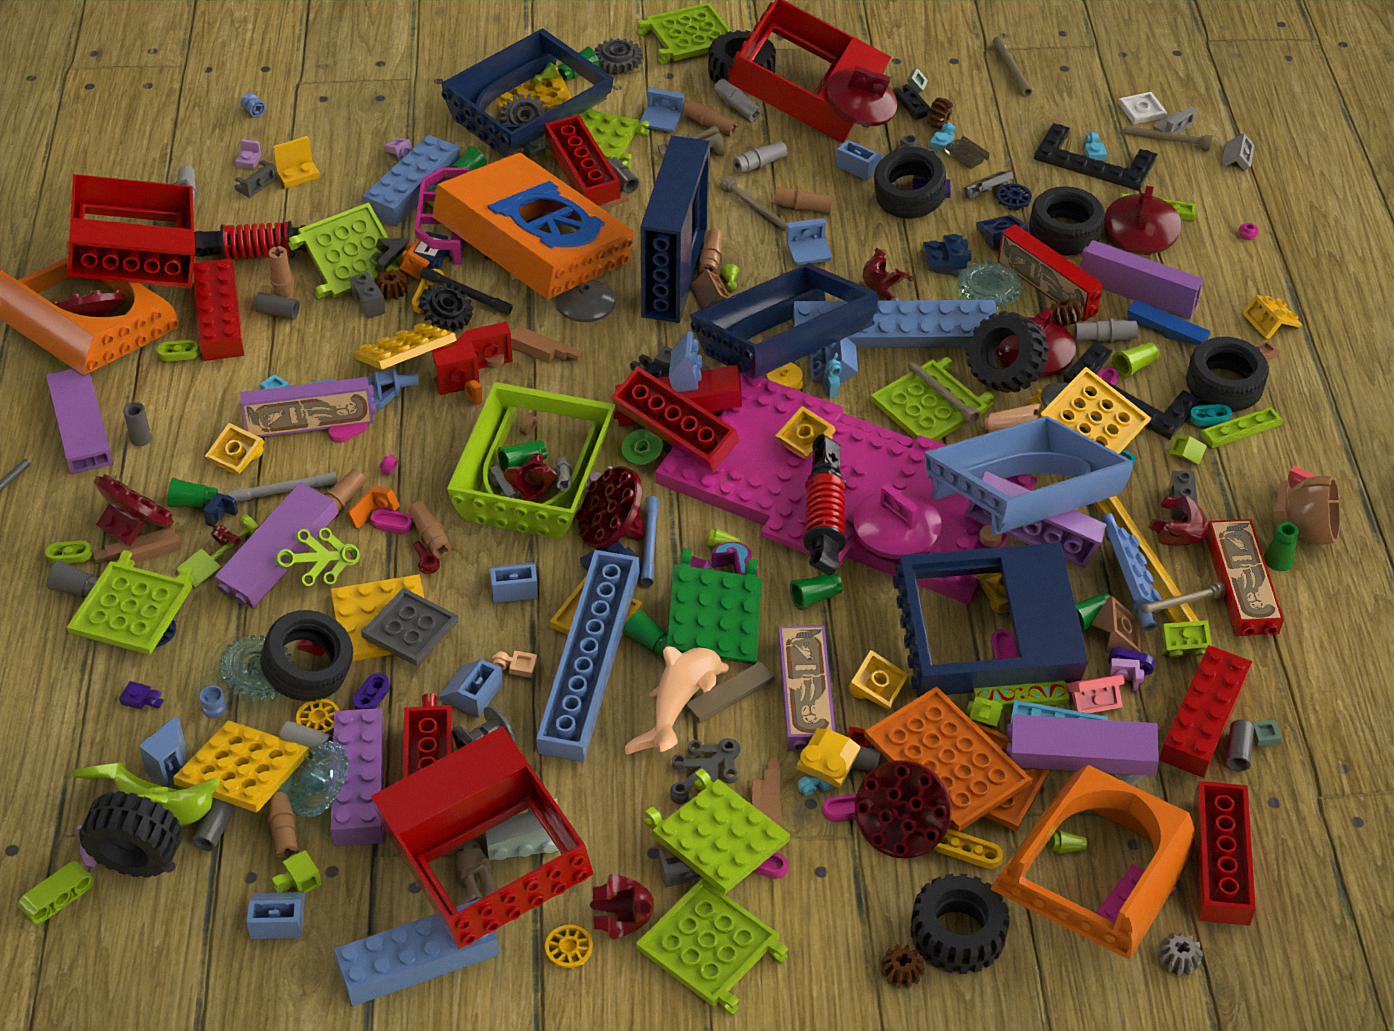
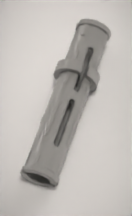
M559 457L556 460L555 466L558 489L560 488V491L565 492L571 488L570 475L572 469L569 460L566 461V457Z

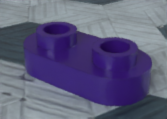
M1122 647L1112 649L1108 658L1109 664L1112 658L1139 660L1140 669L1144 670V676L1152 674L1155 666V660L1149 654Z
M376 673L366 679L353 697L355 710L377 708L390 689L389 679L386 675Z

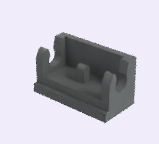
M264 160L260 161L259 164L264 167L259 168V171L250 175L246 180L240 177L235 179L236 182L240 183L235 185V190L251 198L277 179L274 164Z

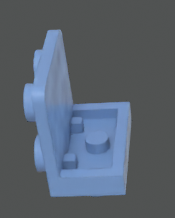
M649 87L647 91V108L640 122L643 120L650 122L648 129L674 132L684 112V94Z
M824 218L787 223L786 243L795 265L826 262L832 259L825 239L826 222Z

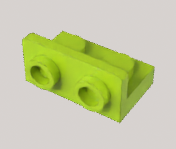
M1208 620L1165 623L1161 625L1164 648L1161 650L1162 655H1169L1170 658L1181 657L1183 653L1201 656L1204 655L1208 645L1212 646Z

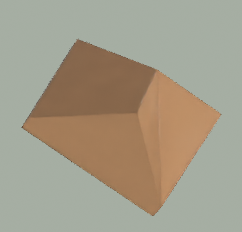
M1113 596L1109 597L1091 624L1104 635L1106 653H1110L1112 649L1119 647L1142 653L1138 618Z

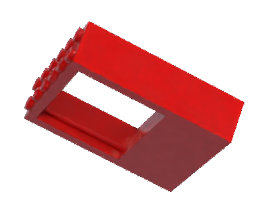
M775 0L774 3L770 2L766 9L767 12L764 11L760 18L761 22L757 21L753 31L750 32L747 40L742 44L741 52L738 51L733 59L735 63L732 64L728 72L730 75L728 83L844 143L855 123L845 121L829 103L826 87L830 78L838 71L855 69V66L883 74L891 56L785 0ZM771 32L831 63L814 93L752 62Z
M73 174L67 277L192 287L195 258L193 186ZM85 214L176 222L177 228L85 219Z
M503 726L371 795L383 827L458 950L473 944L484 935L496 931L502 925L511 920H516L527 911L541 906L545 901L564 893L570 887L584 882L588 877L594 875L584 842ZM530 808L562 855L458 912L428 863Z

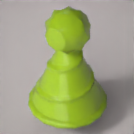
M551 62L548 63L542 74L535 75L533 81L536 84H541L543 79H557L559 77L558 67Z
M727 264L721 268L720 273L728 282L727 290L734 291L737 286L734 280L739 274V268L734 264Z

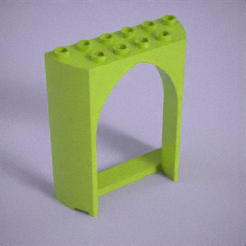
M494 382L447 488L453 506L467 522L560 539L572 524L614 415L616 404ZM516 407L593 421L570 480L571 488L568 491L559 492L556 496L542 504L495 495L489 485L492 474L490 468L495 466L498 459V448L503 447L515 420Z

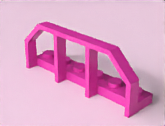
M442 167L421 180L415 237L432 249L450 250V257H453L454 265H462L464 239L452 232L451 240H434L420 229L421 224H441L432 217L433 214H422L424 201L435 202L436 192H425L426 188L444 177H457L469 172V168Z

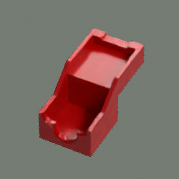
M507 322L466 330L452 345L431 350L437 373L434 381L440 395L465 390L466 382L476 380L479 383L478 369L489 367L485 363L484 358L504 354L503 364L513 362L511 332Z

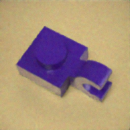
M132 681L128 683L119 697L122 705L141 710L145 704L154 708H160L164 702L163 699L159 698L161 695L160 691L152 690L151 686Z

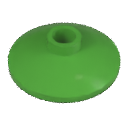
M647 429L633 431L622 443L623 457L629 463L635 465L651 463L660 456L663 450V441Z

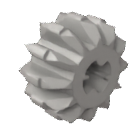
M1182 931L1178 936L1171 932L1168 938H1164L1161 941L1158 957L1161 958V966H1168V973L1174 970L1177 971L1178 976L1182 975L1183 972L1190 975L1193 970L1199 968L1203 951L1200 950V942H1192V935L1187 938L1184 937Z

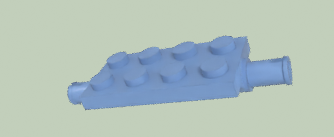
M1112 513L1105 514L1100 518L1101 522L1107 524L1105 527V538L1112 543L1135 601L1133 604L1134 612L1139 616L1143 630H1152L1157 626L1152 612L1144 613L1142 606L1160 601L1161 596L1153 587L1154 579L1151 573L1147 571L1145 566L1147 564L1146 559L1138 549L1139 541L1133 534L1127 533L1123 527L1117 526Z

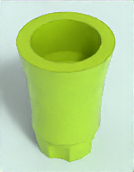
M1150 342L1128 350L1115 352L1112 357L1113 368L1118 371L1120 377L1129 378L1135 372L1158 359L1159 350L1154 343Z

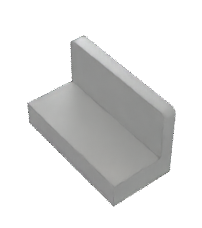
M1190 106L1182 112L1176 111L1155 124L1154 129L1178 134L1194 123L1196 109Z
M1245 133L1225 143L1222 159L1224 167L1236 161L1244 171L1251 168L1255 145Z

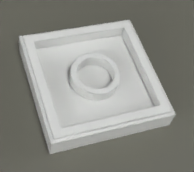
M1152 92L1119 98V106L1134 125L1167 117L1166 110Z

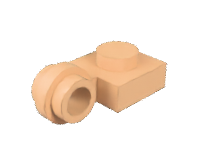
M515 650L513 657H509L507 653L499 651L492 656L491 663L501 667V671L510 666L509 674L532 678L537 655Z

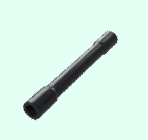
M423 267L421 270L420 278L434 284L438 283L443 286V283H446L448 288L453 284L454 290L461 288L460 294L467 293V297L488 305L501 313L510 315L513 309V304L482 293L445 277L432 269Z

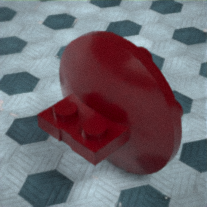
M855 66V69H845L836 72L827 84L826 95L829 103L847 122H853L865 128L880 126L889 122L897 110L896 96L888 86L891 79L890 76Z
M1146 185L1145 193L1127 195L1115 200L1106 210L1104 218L1105 232L1112 242L1126 252L1151 255L1171 247L1179 237L1181 230L1179 214L1168 202L1152 196L1153 186Z
M101 290L89 292V296L81 297L80 294L68 296L66 301H54L51 303L65 311L78 315L109 317V314L119 309L127 301L121 290H113L103 294Z
M1045 308L1035 317H1026L1041 327V331L1047 337L1044 342L1048 343L1049 350L1046 351V354L1049 355L1048 361L1044 362L1043 366L1045 369L1043 373L1040 372L1038 374V377L1060 374L1071 365L1076 351L1075 341L1071 334L1064 327L1051 321L1053 310ZM1017 335L1004 339L996 350V355L1005 368L1009 367L1019 354L1020 343Z
M625 466L608 468L596 481L594 480L590 483L588 493L584 498L581 509L576 515L578 534L586 545L594 549H604L616 543L624 534L637 541L644 537L639 507L642 497V484L635 471Z
M106 474L103 477L97 476L95 478V486L106 501L109 502L96 525L107 533L114 535L115 538L124 544L131 546L144 524L156 527H171L173 525V515L170 511L160 505H156L151 499L146 496L143 497L134 490L130 491L127 485L118 480L116 481Z
M894 760L876 767L863 779L855 798V817L862 835L875 849L895 858H914L928 853L943 840L951 823L952 804L945 784L930 768L915 761Z

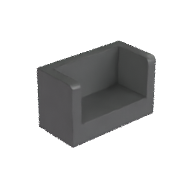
M663 849L658 850V865L665 887L697 881L703 878L678 857L666 859Z

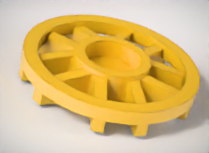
M328 699L311 700L304 703L298 709L296 722L300 725L307 724L306 727L309 728L314 726L316 730L321 728L323 730L320 731L331 734V731L334 730V721L331 720L334 719V712H330L340 710L334 702ZM319 704V708L314 709L313 705ZM323 704L330 705L323 709ZM310 706L311 711H304Z
M576 925L557 927L548 935L545 942L548 960L554 963L556 967L571 968V970L577 966H583L593 950L590 934L582 927ZM570 930L576 931L574 937L569 936ZM561 931H566L565 937L559 935L558 933ZM580 933L585 936V938L578 939ZM552 938L558 940L559 943L551 941ZM589 944V947H580V946H579V945ZM549 946L555 948V950H553L551 953L549 950ZM580 953H586L583 958ZM561 954L558 959L554 958L556 955ZM576 956L578 961L573 962L571 957ZM567 958L569 963L563 961Z

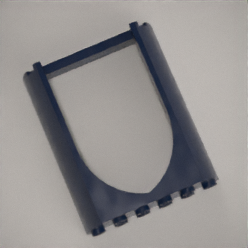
M542 28L441 83L443 90L441 95L446 101L452 118L458 124H461L482 142H485L493 150L506 157L545 135V123L580 115L605 101L607 95L611 93L613 77ZM556 59L594 85L527 123L501 124L484 111L499 96L534 78L535 75L541 74L548 63L551 62L556 66Z
M807 263L690 314L692 321L690 326L692 331L696 333L705 355L726 366L738 365L739 373L754 380L875 324L873 321L874 314L878 310L877 292ZM826 292L848 302L757 344L748 341L751 337L792 319L794 301H826L824 294Z

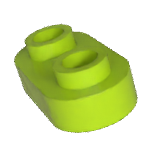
M193 340L168 341L161 343L157 347L159 358L163 361L192 360L199 355L198 343Z
M67 541L49 545L46 548L45 554L48 562L51 564L58 560L71 564L87 561L92 556L90 544L86 541Z

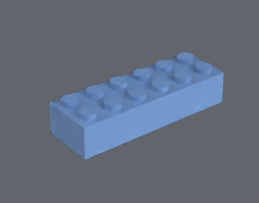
M428 134L363 195V203H370L378 219L397 226L418 205L421 180L442 167L450 168L460 158L459 146ZM446 177L442 178L441 180H439V181H437V182H438V183H441L443 180L446 179ZM437 182L427 187L425 192H432Z
M480 899L456 906V909L459 912ZM437 914L334 948L337 966L352 1007L499 955L495 932L488 933L477 939L473 944L458 950Z

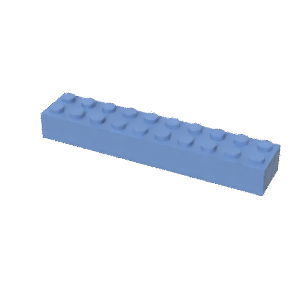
M995 300L878 301V310L873 318L875 324L847 338L856 344V348L969 347V337L972 338L974 335L972 331L975 327L978 328L981 325L980 321L984 318L988 320L989 315L996 313ZM794 301V327L848 302Z
M599 550L594 551L536 738L539 754L585 762L639 577V557Z

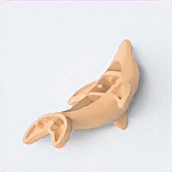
M665 647L663 654L666 668L662 674L659 686L649 694L650 698L657 696L656 726L626 744V755L652 747L658 748V752H663L677 744L678 740L672 726L685 704L700 688L704 693L709 692L716 684V675L724 674L729 670V666L721 662L720 657L715 651L698 647L681 653L674 647Z

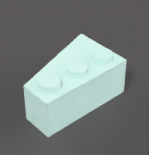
M528 808V812L513 816L486 831L489 860H504L509 857H527L531 854L559 851L530 808Z

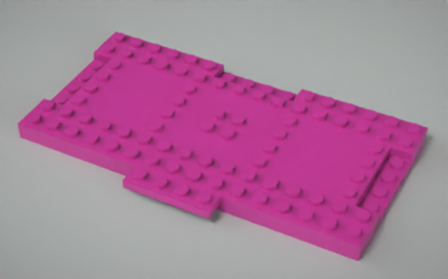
M741 373L739 374L743 406L710 412L735 428L739 438V442L714 472L708 470L673 447L655 471L656 484L764 525L761 530L762 537L810 555V552L804 546L803 538L805 535L806 516L805 481H807L808 476L811 474L813 455L808 459L800 458L785 448L775 437L803 406L835 427L832 440L841 445L840 470L843 479L846 480L844 525L846 545L839 552V567H841L847 557L896 576L895 566L899 564L900 559L877 557L858 541L853 529L854 513L858 505L866 497L880 492L881 487L887 483L895 489L909 491L924 497L938 511L941 518L940 537L935 546L926 553L999 548L1005 545L1010 536L1002 533L1001 542L998 545L986 546L979 539L980 530L986 525L964 516L969 499L959 493L937 500L933 498L934 487L931 478L927 479L924 452L947 446L946 444L919 435L917 440L844 414L842 406L762 377L753 380ZM1023 474L1004 479L1034 491L1038 478ZM976 575L916 579L917 585L971 605L981 587Z

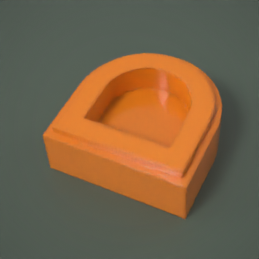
M476 380L466 382L465 392L467 397L475 405L481 404L482 386Z

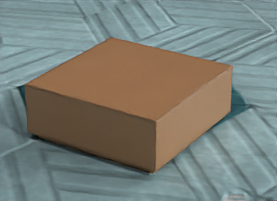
M1268 339L1253 344L1255 347L1260 348L1267 361L1279 355L1280 351Z

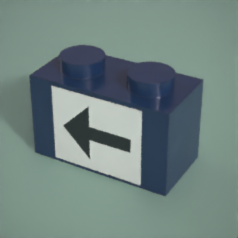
M426 231V234L434 240H448V236ZM420 241L413 253L429 261L427 268L440 269L445 257L449 256L450 250L432 249Z

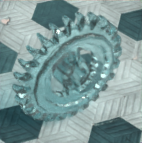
M980 261V264L975 262L973 265L966 266L961 271V274L958 276L957 286L959 287L958 291L962 292V298L967 295V300L972 298L974 300H995L998 310L1000 303H1003L1004 308H1006L1008 301L1012 305L1014 300H1018L1022 291V283L1020 277L1017 276L1018 274L1015 271L1012 272V268H1006L1005 264L999 265V262L992 263V261H988L985 263Z
M251 635L250 639L242 636L241 642L234 640L233 645H227L226 651L221 654L219 674L222 675L224 673L221 681L222 683L229 681L226 687L227 690L235 687L234 696L239 692H243V701L248 695H251L252 703H254L257 696L260 697L261 703H264L266 695L270 698L271 702L274 699V693L279 698L282 696L280 692L276 691L267 682L268 680L265 679V675H263L261 670L260 655L265 641L264 635H260L259 639L255 635ZM283 647L284 654L288 661L294 666H296L295 662L292 661L293 656L291 654H286L288 648ZM259 654L251 657L248 663H241L247 656Z
M328 741V743L322 742L323 746L316 745L319 753L310 750L313 759L304 757V760L308 763L307 767L298 766L303 770L302 775L294 774V776L300 782L297 784L291 783L298 790L290 792L292 796L296 797V799H290V802L294 804L292 808L297 814L306 818L315 817L323 813L324 809H328L330 803L336 800V795H339L341 792L340 788L345 783L343 780L347 777L348 756L346 755V750L338 743Z

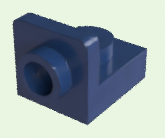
M217 492L203 510L206 525L214 527L224 517L225 513L236 516L238 513L236 499Z

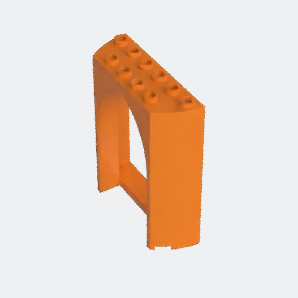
M67 240V258L21 279L16 280L3 270H0V319L82 375H86L179 328L176 312L170 303L139 283L100 280L114 290H121V293L130 299L133 304L126 315L115 317H89L74 314L57 307L40 296L38 293L73 278L67 277L69 240Z
M1090 765L1084 766L1068 778L998 875L990 890L1130 960L1193 857L1195 832L1189 812ZM1087 809L1151 839L1154 847L1153 859L1120 909L1115 923L1023 877L1058 826L1071 815Z

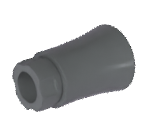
M58 560L50 569L47 587L50 590L62 591L84 598L88 596L98 578L74 568L62 560Z

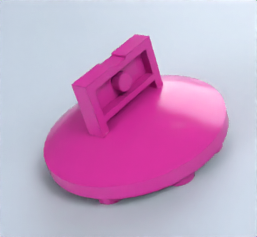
M887 483L881 487L880 492L866 497L858 505L854 513L853 529L858 541L877 557L900 559L901 555L923 554L932 549L940 537L941 518L936 508L924 497L909 491L895 489Z

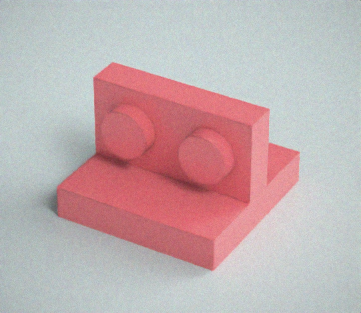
M1110 675L1065 683L1068 693L1072 692L1075 711L1094 713L1123 707L1119 685L1125 684L1123 675Z

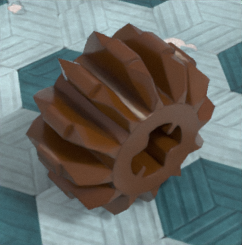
M936 98L932 102L931 107H929L926 117L927 124L935 129H942L944 123L948 124L953 114V103L945 98Z
M392 268L390 271L384 269V273H378L374 281L383 294L384 299L388 298L389 301L393 298L398 300V297H404V293L407 292V278L400 270L394 271Z
M1075 298L1057 301L1056 304H1052L1050 307L1053 310L1052 321L1062 327L1075 324L1084 316L1083 306Z
M898 944L894 947V950L888 948L886 955L881 961L882 974L884 977H888V984L896 982L898 989L902 984H905L908 989L912 983L918 984L920 977L924 975L925 968L923 956H918L919 952L917 949L909 950L908 944L902 949Z

